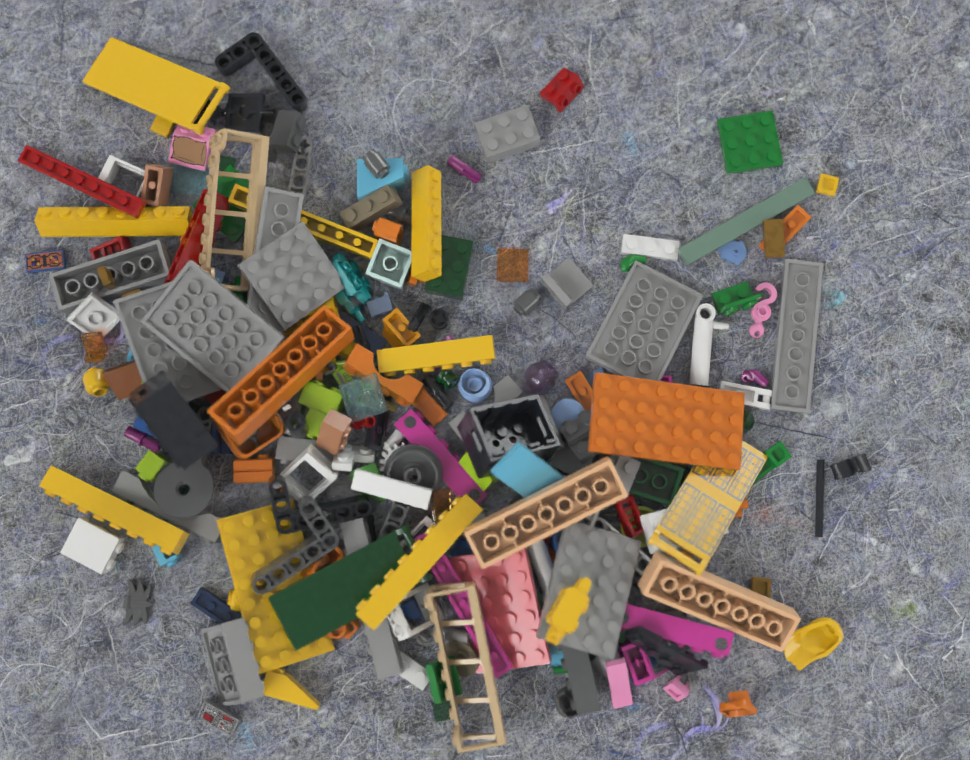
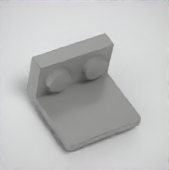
M567 258L550 274L546 273L542 276L540 281L564 310L569 308L593 287V284L570 258Z

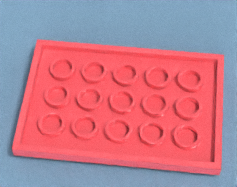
M527 547L482 569L474 553L450 558L452 565L463 582L476 581L482 615L514 666L512 669L550 664L552 659L548 641L536 638L541 610ZM472 640L470 646L475 650L479 658V649ZM481 664L478 665L476 674L483 673Z

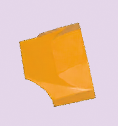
M397 307L382 319L384 323L382 335L393 348L411 346L422 337L418 331L412 332L408 330L409 321Z

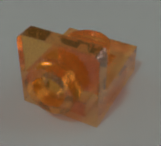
M102 332L82 333L81 339L86 352L84 357L85 363L104 361L107 347Z

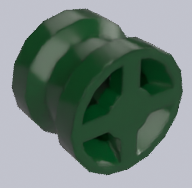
M452 369L442 370L436 380L438 383L443 384L447 391H450L459 383L460 376L454 374Z

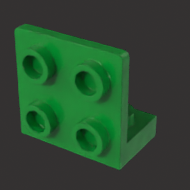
M748 281L711 294L718 316L724 314L725 317L735 314L740 308L743 311L753 308L754 305L758 304V300L762 298L761 293L753 296Z

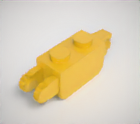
M589 578L577 579L573 587L562 588L546 615V621L550 625L544 639L551 644L558 645L565 634L574 632L578 627L580 615H583L589 607L588 601L590 597L587 594L592 585Z

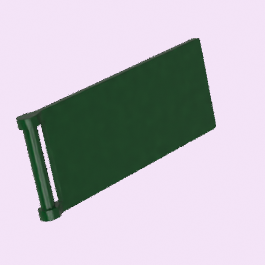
M408 524L269 596L268 599L295 650L301 649L358 618L355 614L358 612L356 607L363 599L368 601L372 596L370 591L377 584L381 586L386 581L383 577L391 569L395 571L400 566L397 562L403 557L405 552L397 536L402 534L411 552L414 551L411 547L415 541L409 531L410 527ZM428 570L413 588L435 577L433 572Z

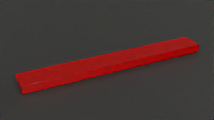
M28 145L25 146L17 160L27 167L137 219L147 204L145 200Z

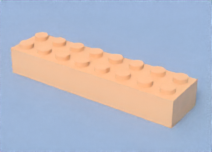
M606 456L463 528L464 534L479 564L484 569L627 497L628 494L611 460Z
M657 550L638 583L642 594L780 652H783L801 620L792 607L709 572L703 571L699 576L695 573V570L676 558Z

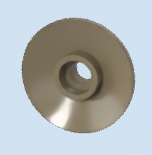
M454 640L446 644L448 656H454L455 659L478 658L475 650L469 644ZM479 664L456 665L459 676H471L476 672Z

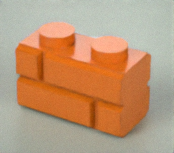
M258 455V459H251L250 456L246 459L239 458L233 460V482L237 484L268 482L269 478L276 474L275 459L270 458V455Z

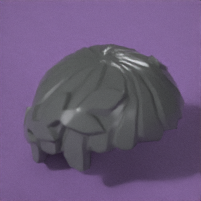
M565 686L556 693L554 703L557 712L561 716L572 719L573 717H578L577 710H572L570 698H573L572 690L568 691L567 686Z

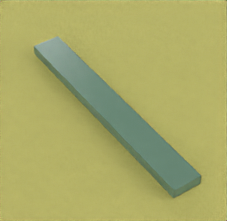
M805 177L678 248L677 251L685 265L688 266L761 225L763 220H770L811 197L815 192Z

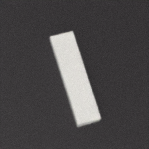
M360 469L355 470L351 489L426 510L428 509L433 490Z

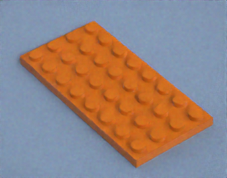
M596 372L594 373L588 452L741 470L745 393Z

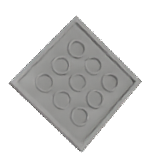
M303 221L237 265L283 330L292 326L345 288L340 280L339 273Z

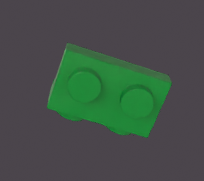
M448 656L449 659H455L454 656ZM437 657L425 665L435 704L446 700L445 689H447L446 681L443 682L441 669H444L443 663L439 662ZM450 665L455 695L459 696L463 694L457 666Z

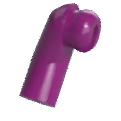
M756 369L745 370L740 376L744 383L756 381L762 388L769 383V380Z

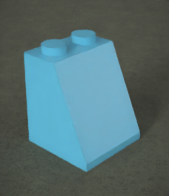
M403 158L385 159L391 167L389 169L390 173L383 179H376L364 165V160L357 159L358 200L360 201L387 184L395 187L396 191L406 188V181H409L408 165L404 164Z

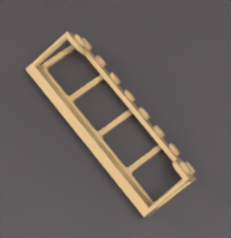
M224 128L210 137L209 147L211 148V156L208 157L207 162L210 171L206 177L208 194L204 198L206 214L203 215L202 224L205 225L204 233L201 235L203 250L199 255V264L214 279L215 270L210 267L211 253L242 256V262L254 254L263 191L266 185L270 139L268 136ZM227 141L252 144L249 174L219 171L220 152L225 149ZM218 176L249 180L246 212L215 209ZM215 215L244 217L246 219L242 251L212 248ZM241 271L240 286L222 285L229 291L248 293L249 281Z
M476 581L429 585L424 597V604L426 609H430L431 623H435L436 630L433 631L435 643H439L440 650H437L439 662L443 663L444 669H441L443 682L446 681L447 683L445 695L446 700L451 703V708H449L450 719L454 720L455 723L453 734L451 735L453 747L457 746L458 753L506 745L504 722ZM467 591L472 618L442 621L439 615L436 596ZM474 625L480 657L449 659L442 627ZM481 664L488 696L456 697L450 665ZM489 703L495 732L464 733L457 704ZM496 739L495 741L463 746L464 740Z

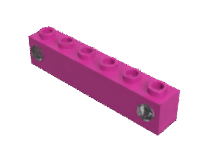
M410 409L394 423L397 429L411 444L425 446L437 455L442 465V479L457 496L463 497L467 494L478 505L488 497L486 493L489 490L482 491L458 463L461 460L456 453L452 455L448 451L450 446L444 439L438 440L435 436L437 434L436 430L430 424L426 426L422 422L425 418L418 410L414 412Z
M630 604L626 605L620 630L625 632V629L642 626L661 636L662 641L664 639L672 641L680 648H683L684 645L692 646L691 651L702 654L704 650L710 651L711 656L723 659V655L729 657L734 632Z

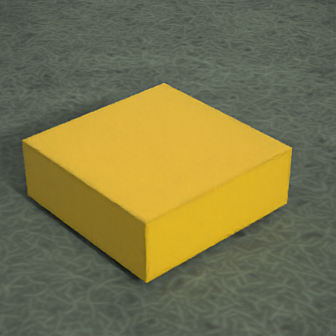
M156 115L150 131L168 139L176 123Z
M821 173L815 193L834 197L839 178Z

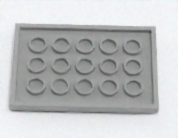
M193 260L187 262L141 320V323L226 392L230 391L273 352L285 337Z
M635 260L585 358L619 376L661 381L703 294Z
M172 281L113 300L143 383L163 370L186 402L222 390L220 386L141 323V320Z
M575 522L564 528L536 638L546 640L544 638L550 625L546 621V615L561 589L573 587L577 579L587 577L592 582L587 594L590 597L588 601L589 607L583 615H580L576 630L570 634H565L558 644L614 660L641 541L580 522Z

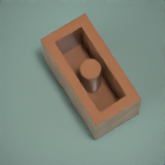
M146 164L141 199L145 200L147 204L155 206L168 205L174 168L160 164Z
M331 408L322 421L315 445L336 456L340 449H345L348 443L347 438L352 431L350 427L352 419Z

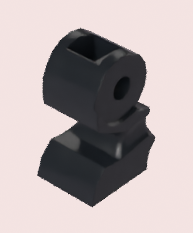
M866 453L829 465L832 469L834 480L853 476L856 472L871 471Z

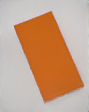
M421 387L412 404L433 427H436L448 414Z

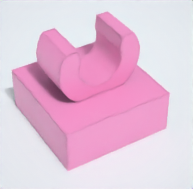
M681 675L674 677L663 687L677 702L687 697L690 692L688 689L690 683L687 681L682 684L679 681L682 677Z

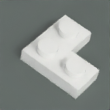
M347 444L344 450L340 449L338 454L334 455L332 470L352 471L354 462L374 463L376 451L364 447V445L352 446Z

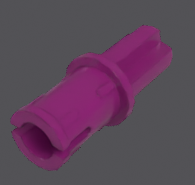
M454 154L448 159L447 165L458 171L460 176L464 175L474 183H478L481 180L482 174L470 167L468 162H463Z
M128 426L123 436L138 443L139 447L144 446L149 450L158 452L161 449L159 441L151 438L147 433H142L132 428V426Z

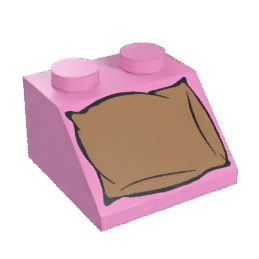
M178 125L173 133L168 159L169 163L205 171L208 167V157L211 156L209 140L217 132L216 129L204 127L205 131L203 134L198 135Z

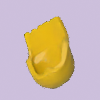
M830 617L816 618L808 625L793 632L784 648L786 660L788 662L791 661L792 665L801 671L813 661L826 657L833 652L843 640V630L838 622Z

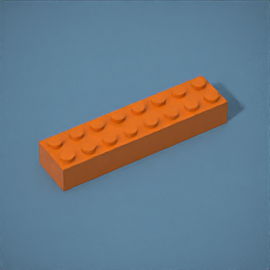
M323 305L207 410L212 422L240 446L354 340L352 328Z

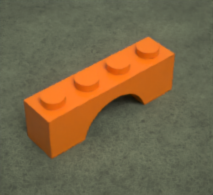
M357 343L342 366L345 368V371L352 376L357 375L362 378V382L366 385L377 387L381 394L392 396L399 405L409 407L415 400L423 383L409 374L399 379H387L381 376L374 367V353Z

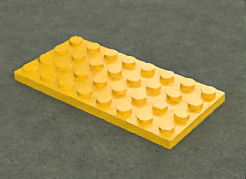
M291 499V509H295L294 500ZM286 502L277 503L276 506L284 507ZM272 505L216 520L241 616L244 617L245 622L248 624L249 639L254 645L253 654L255 661L259 664L258 673L262 674L334 651L332 638L328 634L299 650H295L268 599L269 596L303 579L301 576L302 570L265 594H257L252 588V575L303 542L304 536L302 531L289 534L280 533L276 528ZM284 519L280 522V524L283 526H286L290 523V521L287 519ZM294 557L290 563H297L300 558ZM277 568L273 571V574H280L283 569ZM263 579L258 580L256 585H263L266 581Z

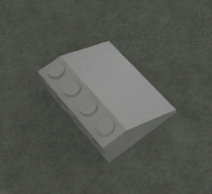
M244 617L201 629L221 706L244 704L265 696V686L258 673L259 664L254 658V645L249 639V627Z

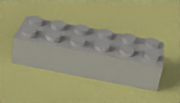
M158 239L51 273L49 278L59 311L70 314L91 292L107 302L122 297V293L138 288L145 290L164 284L171 267V261L166 245ZM105 266L111 271L116 284L115 288L109 290L103 286L97 271L98 267Z

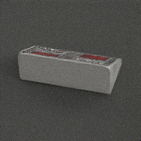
M209 699L204 701L197 716L230 736L233 735L241 720V717Z

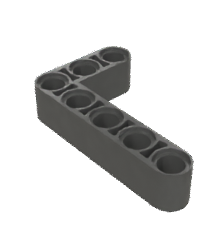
M305 495L301 497L298 501V507L314 534L256 571L251 577V584L255 593L265 594L338 546L339 538L335 529L312 496ZM307 503L313 504V506H312L311 509H309V510H304V509H303V506H304L305 504H307ZM318 519H322V520H323V523H322L321 525H319V526H315V525H314V522H315L316 520H318ZM328 535H333V536H334L331 541H329V542L324 541V539H325L326 536H328ZM309 547H317L314 552H307ZM292 558H300L297 563H290ZM275 569H283L280 574H273ZM263 579L266 581L263 585H256L258 580Z

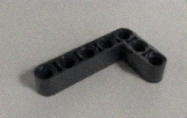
M256 32L249 33L215 58V65L223 76H231L256 59L293 110L303 112L307 109L308 102L304 93L260 34ZM254 42H259L258 45L252 46ZM244 52L242 56L237 57L238 53ZM270 56L268 60H262L263 57ZM224 63H229L227 67H221ZM281 70L279 74L273 75L274 71ZM287 84L292 85L289 89H283ZM296 99H303L299 104L294 103Z
M280 474L272 475L268 480V487L277 530L282 534H289L311 529L306 521L299 520L302 516L299 508L291 509L285 478ZM276 482L283 484L279 489L273 488L272 485ZM357 495L318 504L322 511L329 512L326 517L331 524L364 518L372 512L370 500L365 495ZM279 501L286 502L284 507L276 506ZM359 504H367L364 509H358ZM313 505L305 506L303 509L309 510ZM342 507L348 508L345 513L338 512ZM284 519L290 521V523L286 526L280 524V522ZM322 519L316 520V521L314 522V525H315V526L321 525V524L323 523V520H322Z

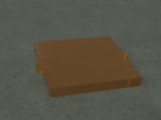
M515 247L511 249L498 248L497 281L510 282L511 284L514 282H528L529 249H515Z
M450 487L432 491V524H438L440 522L438 517L445 510L448 512L451 510Z

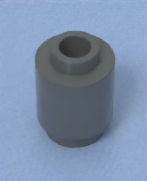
M372 149L363 156L364 165L376 179H383L390 173L389 169L391 166L379 152Z
M531 288L513 302L515 305L513 308L520 316H527L540 304L539 301L542 298L536 290Z

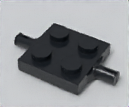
M263 93L229 94L228 103L225 109H222L221 116H225V129L241 132H262L264 116H275V108H265L266 95Z

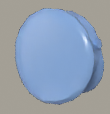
M473 368L468 369L461 375L458 387L461 395L466 400L478 403L487 399L491 394L492 381L485 371Z
M565 398L557 402L552 409L551 415L558 431H560L559 428H561L563 422L566 420L573 421L584 410L582 405L573 398Z

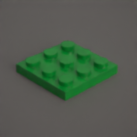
M773 110L720 118L716 121L726 175L783 165Z
M231 165L224 170V172L239 173ZM218 177L217 192L229 198L235 184L249 188V180ZM199 199L192 205L193 208H196ZM228 203L230 205L228 211L246 212ZM223 216L220 231L236 244L245 234L246 219L244 217Z

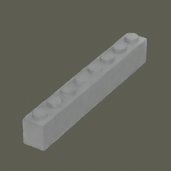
M359 518L340 524L339 535L345 543V548L343 549L345 556L372 543L366 518ZM386 617L374 631L364 623L362 626L363 633L368 637L369 644L367 649L369 655L373 657L374 664H372L374 675H377L378 680L405 672L397 638L389 619Z

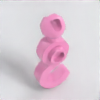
M761 283L754 289L755 292L761 290L769 292L768 299L762 300L751 309V317L755 323L750 326L749 333L754 338L763 336L764 327L762 323L770 318L771 309L768 305L772 304L777 298L776 288L770 283Z

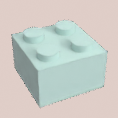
M379 238L365 273L366 276L402 290L411 269V251Z

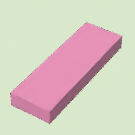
M625 658L605 662L613 708L633 705Z

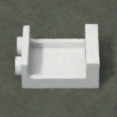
M79 517L60 553L100 574L110 572L116 564L115 558L117 554H120L125 546L123 543L125 537L116 536L91 523L92 520L87 517Z

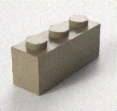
M387 184L339 213L347 228L358 231L403 203L395 187Z

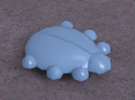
M733 240L717 249L718 253L721 254L720 258L727 259V264L732 262L738 266L747 255L743 240L739 242Z

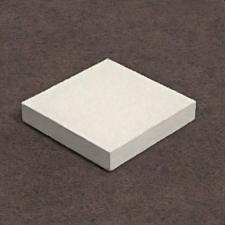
M93 292L67 317L69 323L98 343L120 321L117 310Z

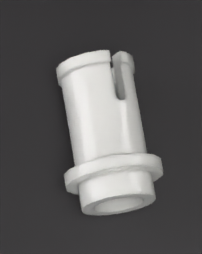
M395 429L389 439L383 443V449L388 452L387 446L394 448V443L398 445L405 436Z

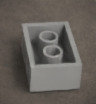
M528 105L474 123L475 133L487 164L540 146V136Z

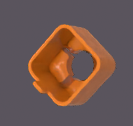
M275 412L258 428L255 440L260 445L259 447L253 439L245 440L239 446L215 424L216 429L233 454L240 459L252 456L280 437L284 431L283 423L277 416L278 413Z

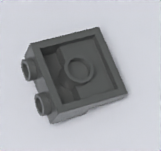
M591 410L581 411L578 418L573 421L566 420L562 423L561 428H559L563 439L581 464L599 454L588 452Z

